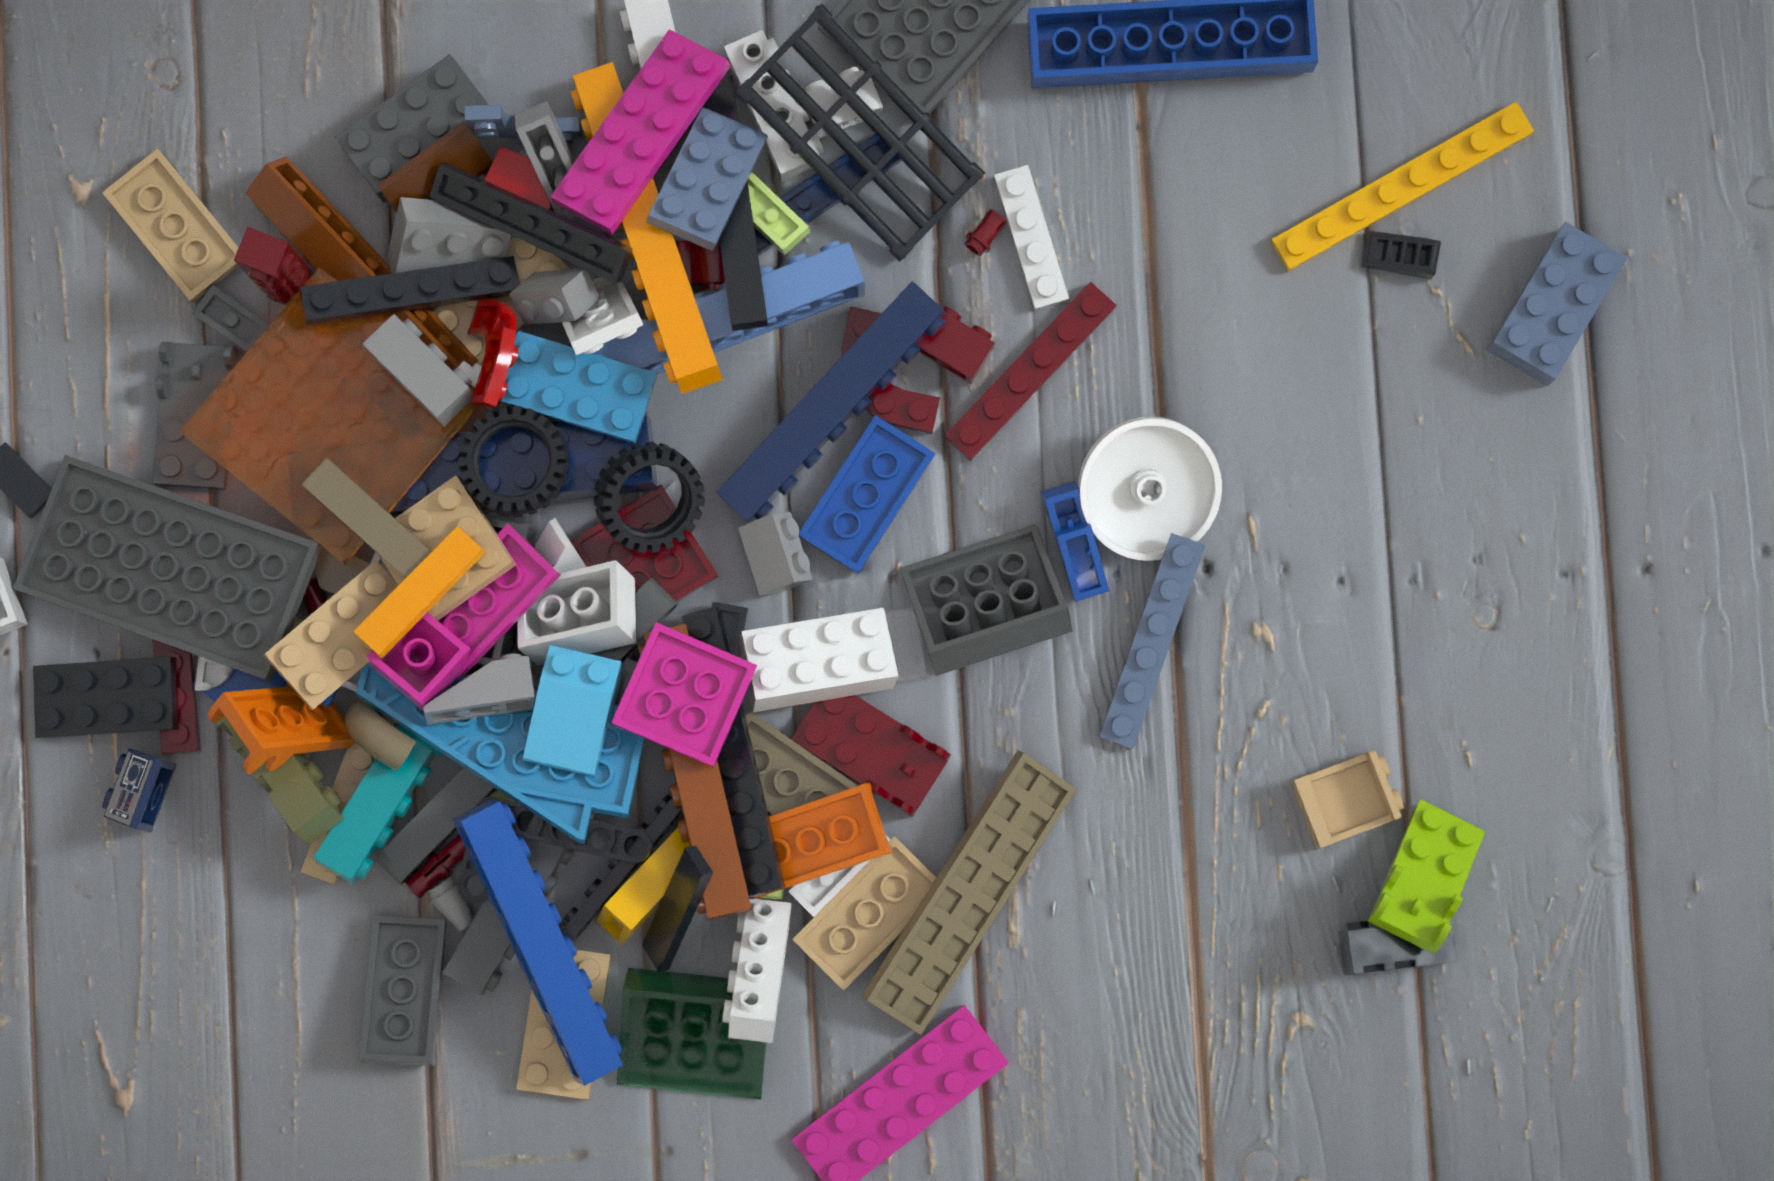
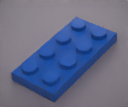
M875 415L800 530L799 537L851 571L859 574L936 453Z

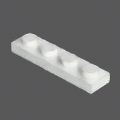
M1025 165L995 174L994 181L1034 311L1068 302L1069 296L1029 166Z

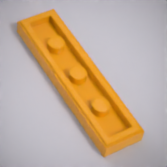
M457 526L353 632L382 659L485 554L484 550Z

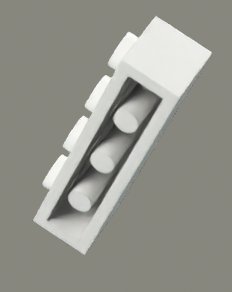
M763 30L724 46L725 56L729 60L730 67L739 86L749 79L778 49L774 38L772 37L767 40ZM766 72L752 87L802 137L808 130L805 122L810 120L808 114ZM747 103L758 130L768 135L765 145L781 181L783 182L811 170L812 168L797 153L794 155L789 150L791 148L790 145ZM815 134L807 144L819 155L824 150L817 134Z
M749 898L750 912L738 914L736 933L742 934V940L734 941L732 962L738 963L737 971L730 970L727 992L733 993L732 1000H725L723 1022L729 1023L728 1038L773 1043L790 926L791 903Z

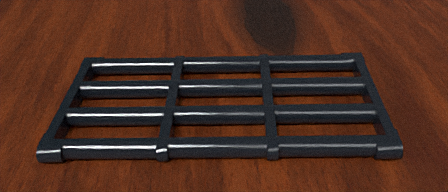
M823 4L815 7V10L807 17L808 19L749 79L745 80L741 86L736 88L734 94L744 104L748 103L790 145L791 148L789 150L794 155L797 153L841 198L840 202L844 206L848 205L889 247L888 251L900 262L906 258V255L952 206L983 178L985 172L975 161L971 162L930 120L931 116L927 112L923 113L880 68L882 65L877 60L874 62L831 18L833 14ZM815 22L864 71L851 86L801 37ZM790 47L840 96L826 112L777 63V60ZM766 72L815 121L802 137L752 87ZM870 78L914 123L900 138L856 94ZM845 103L890 148L876 163L832 119V116ZM821 128L865 172L852 188L807 144ZM919 130L968 178L954 193L906 145ZM895 154L943 202L941 207L930 218L882 170ZM871 179L919 228L906 243L857 195Z

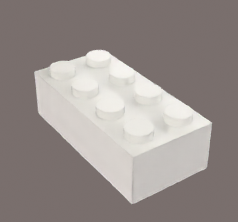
M884 608L745 630L741 632L738 644L741 658L757 665V669L748 687L752 713L894 689L899 676Z

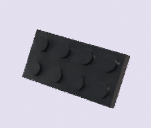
M168 656L33 666L35 738L178 729L176 657Z

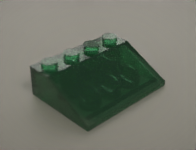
M628 968L623 986L619 1038L623 1052L619 1057L623 1066L617 1068L616 1085L761 1100L767 1042L728 1038L729 1023L723 1022L725 1000H732L733 993L727 992L728 978Z

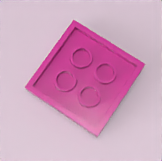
M655 622L611 724L714 768L757 669V665Z

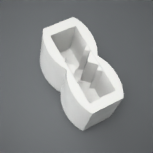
M852 67L841 72L839 76L851 86L864 71L859 70L858 67ZM870 78L856 94L879 116L883 114V105ZM824 80L815 81L805 88L806 92L825 112L840 98ZM846 103L832 116V119L842 129L864 122ZM809 116L810 123L813 125L815 121ZM822 128L816 133L818 138L829 136Z

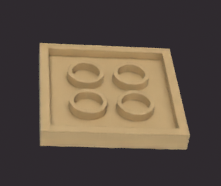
M457 475L395 518L431 552L457 526L485 552L428 611L437 621L516 566L515 561L479 505L467 490L462 479ZM380 556L393 579L399 585L405 578Z

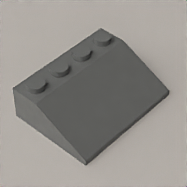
M1036 524L900 568L935 676L1073 632L1067 603Z

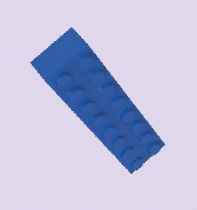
M1163 0L1028 9L1027 29L1031 89L1312 73L1318 63L1314 0Z

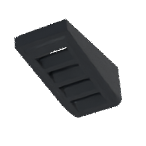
M1368 231L1361 266L1431 280L1436 273L1441 241ZM1377 242L1384 243L1381 260L1374 259ZM1392 245H1398L1395 262L1389 261ZM1406 247L1413 248L1410 264L1404 263ZM1421 250L1427 251L1425 266L1418 265Z

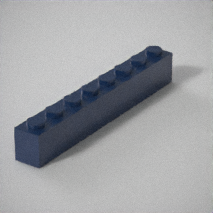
M911 281L716 493L746 522L751 523L755 519L758 520L767 516L774 508L771 502L779 493L785 496L797 484L799 480L795 476L804 466L809 470L818 462L823 455L819 450L828 440L834 443L847 430L844 423L853 414L858 417L869 407L872 401L868 397L878 387L884 390L896 377V374L893 372L894 369L902 361L908 364L919 353L921 348L918 344L927 334L932 338L944 326L946 322L942 318L947 313L916 283Z

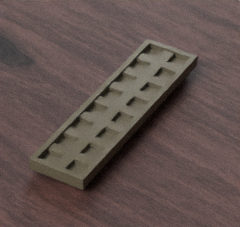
M1017 750L861 997L922 1035L1077 789L1024 752Z

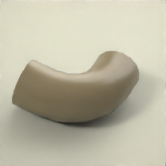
M361 699L354 700L348 706L344 715V723L350 737L367 753L389 768L397 771L409 755L416 741L389 724L382 717L381 712Z

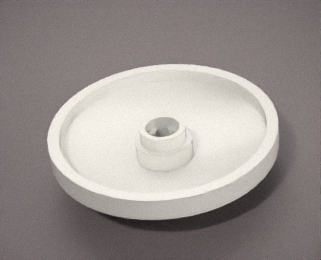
M1162 417L1134 418L1108 430L1089 450L1082 464L1078 479L1082 512L1087 524H1091L1093 534L1112 551L1127 558L1142 561L1162 560L1171 533L1198 542L1211 527L1219 510L1222 496L1221 472L1210 447L1197 433L1187 426Z

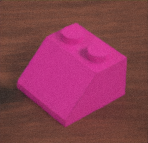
M427 612L382 659L373 650L370 651L366 658L378 674L424 712V705L446 692L452 686L471 649Z

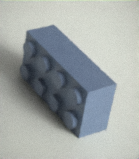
M1565 222L1557 230L1486 350L1546 386L1550 385L1557 378L1622 269L1627 257Z

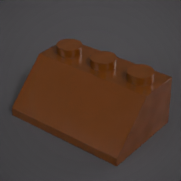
M463 121L379 183L377 187L397 213L400 197L434 200L429 196L439 164L447 162L485 180L493 161Z

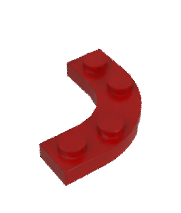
M478 300L467 334L480 339L485 338L486 346L483 364L470 402L483 407H496L497 403L503 399L507 390L505 379L508 370L514 365L518 357V347L514 346L516 314L509 305L497 300Z

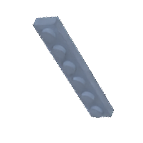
M1173 533L1170 534L1099 735L1100 738L1134 749L1205 544Z

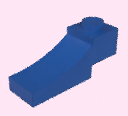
M1075 481L1040 491L1074 601L1077 602L1109 592L1091 524H1087L1080 503V489Z

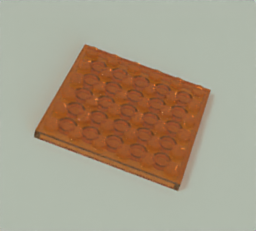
M319 267L304 286L336 282L337 280ZM298 292L179 432L346 565L363 545L364 541L301 484L325 458H328L389 513L479 405L469 402L443 427L363 346V343L387 321L383 316L374 315L306 325L300 293ZM469 385L468 387L473 393L475 388Z

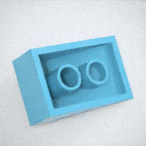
M549 646L540 677L523 761L595 777L623 677L621 661L558 646Z

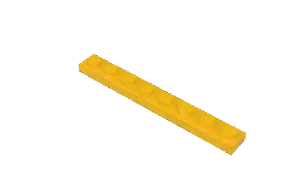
M1516 101L1274 237L1271 240V244L1289 272L1531 136L1534 130Z

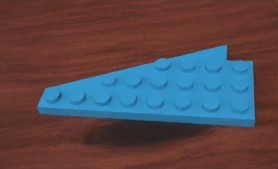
M369 662L361 668L355 691L359 699L576 842L585 844L592 812L628 818L645 739L611 724L619 705H614L595 777L523 761L533 709L427 725L424 712L378 674ZM463 677L461 680L455 678L450 688H452L453 686H455L467 677ZM534 690L535 700L538 690Z

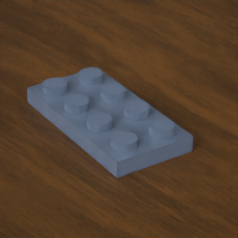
M702 107L648 214L646 223L714 251L764 148L768 135Z

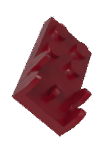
M856 695L814 702L791 740L859 784L870 783L872 792L912 817L951 757V754L942 747L929 742L915 730L897 722Z

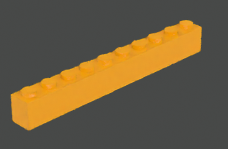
M613 62L572 75L577 89L570 92L577 111L584 109L587 117L580 120L587 141L592 139L623 95ZM652 178L617 230L625 229L627 238L622 239L621 242L632 248L629 260L635 258L638 268L631 270L638 291L646 290L648 299L643 300L642 304L648 321L656 320L659 330L652 333L659 353L667 352L669 361L663 363L669 383L677 382L681 394L722 381L723 379L673 234L646 223L648 214L658 196V191Z

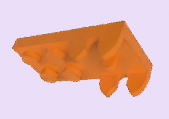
M290 686L223 692L208 712V718L213 724L226 717L250 751V754L243 763V768L247 774H251L260 768L265 761L266 768L271 772L283 765L293 754L350 748L355 743L346 730L344 717L333 702L330 707L320 703L311 711Z
M864 783L769 816L786 888L893 853L871 792L872 787L870 783ZM776 890V891H773V892H769V893H766V894H762V895L755 896L754 899L760 898V897H763V896H766V895H768V894H771V893H774V892H777V891H780V890Z

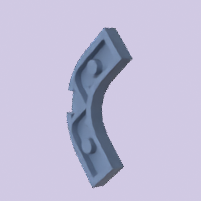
M501 105L464 106L465 122L469 129L478 133L479 139L512 138L517 139V144L523 145L516 131L515 116L506 114ZM579 117L556 118L567 144L573 143L574 138H582Z

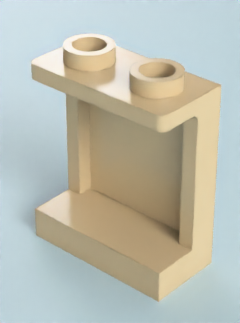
M1376 750L1290 782L1316 850L1402 818L1400 810L1404 809L1402 799L1397 789L1391 790L1386 778L1391 775L1385 757L1383 755L1378 756Z

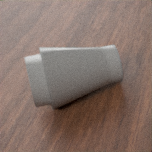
M452 875L427 891L431 897L429 902L458 932L470 926L474 916L468 901L459 894L457 882Z

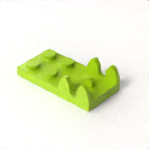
M1420 799L1411 815L1368 922L1435 954L1452 928L1449 922L1462 903L1463 897L1460 895L1486 831Z

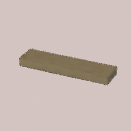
M325 458L301 484L404 578L431 553L426 546L328 458Z

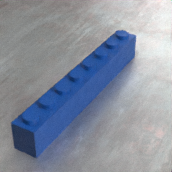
M491 799L453 818L452 820L575 1082L585 1086L623 1066L619 1057L623 1053L621 1045L614 1034H608L603 1023L607 1021L606 1013L598 1001H593L588 991L592 988L591 981L583 968L578 969L573 957L577 955L576 949L568 936L563 937L558 924L562 921L559 912L553 903H547L542 892L546 890L545 882L537 870H532L527 860L531 856L530 850L522 837L517 838L512 825L515 824V818L508 805H502L500 801Z

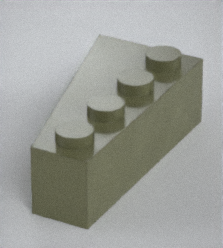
M223 717L216 722V725L232 736L228 739V742L246 760L250 751L227 718ZM305 753L293 754L283 765L271 772L266 768L265 761L260 768L251 774L267 792L272 790L267 795L293 833L309 846L344 819L337 808V805L341 803L339 798L329 786L323 787L320 782L324 777L311 760L308 762L303 757Z

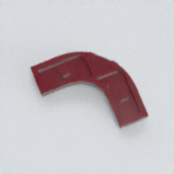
M850 307L842 342L841 357L882 313ZM891 383L884 390L878 387L868 397L872 403L865 411L874 417L876 415L896 427L933 434L940 397L907 391Z

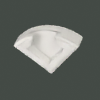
M199 656L195 691H209L221 686L230 678L234 669Z

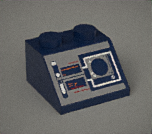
M128 748L127 754L123 753L117 762L115 774L118 775L114 789L109 788L104 797L102 808L106 810L103 817L137 830L152 832L177 764Z

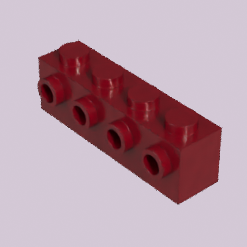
M247 227L234 261L261 291L268 294L267 297L283 305H287L289 300L299 304L301 301L300 287L313 285L314 277L311 276L313 271L289 242Z

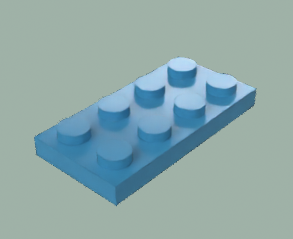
M517 331L514 346L518 347V357L514 365L508 370L505 379L507 390L500 403L510 406H521L526 410L529 408L535 410L540 415L542 414L552 419L636 444L658 376L656 372L593 353L576 355L573 347Z

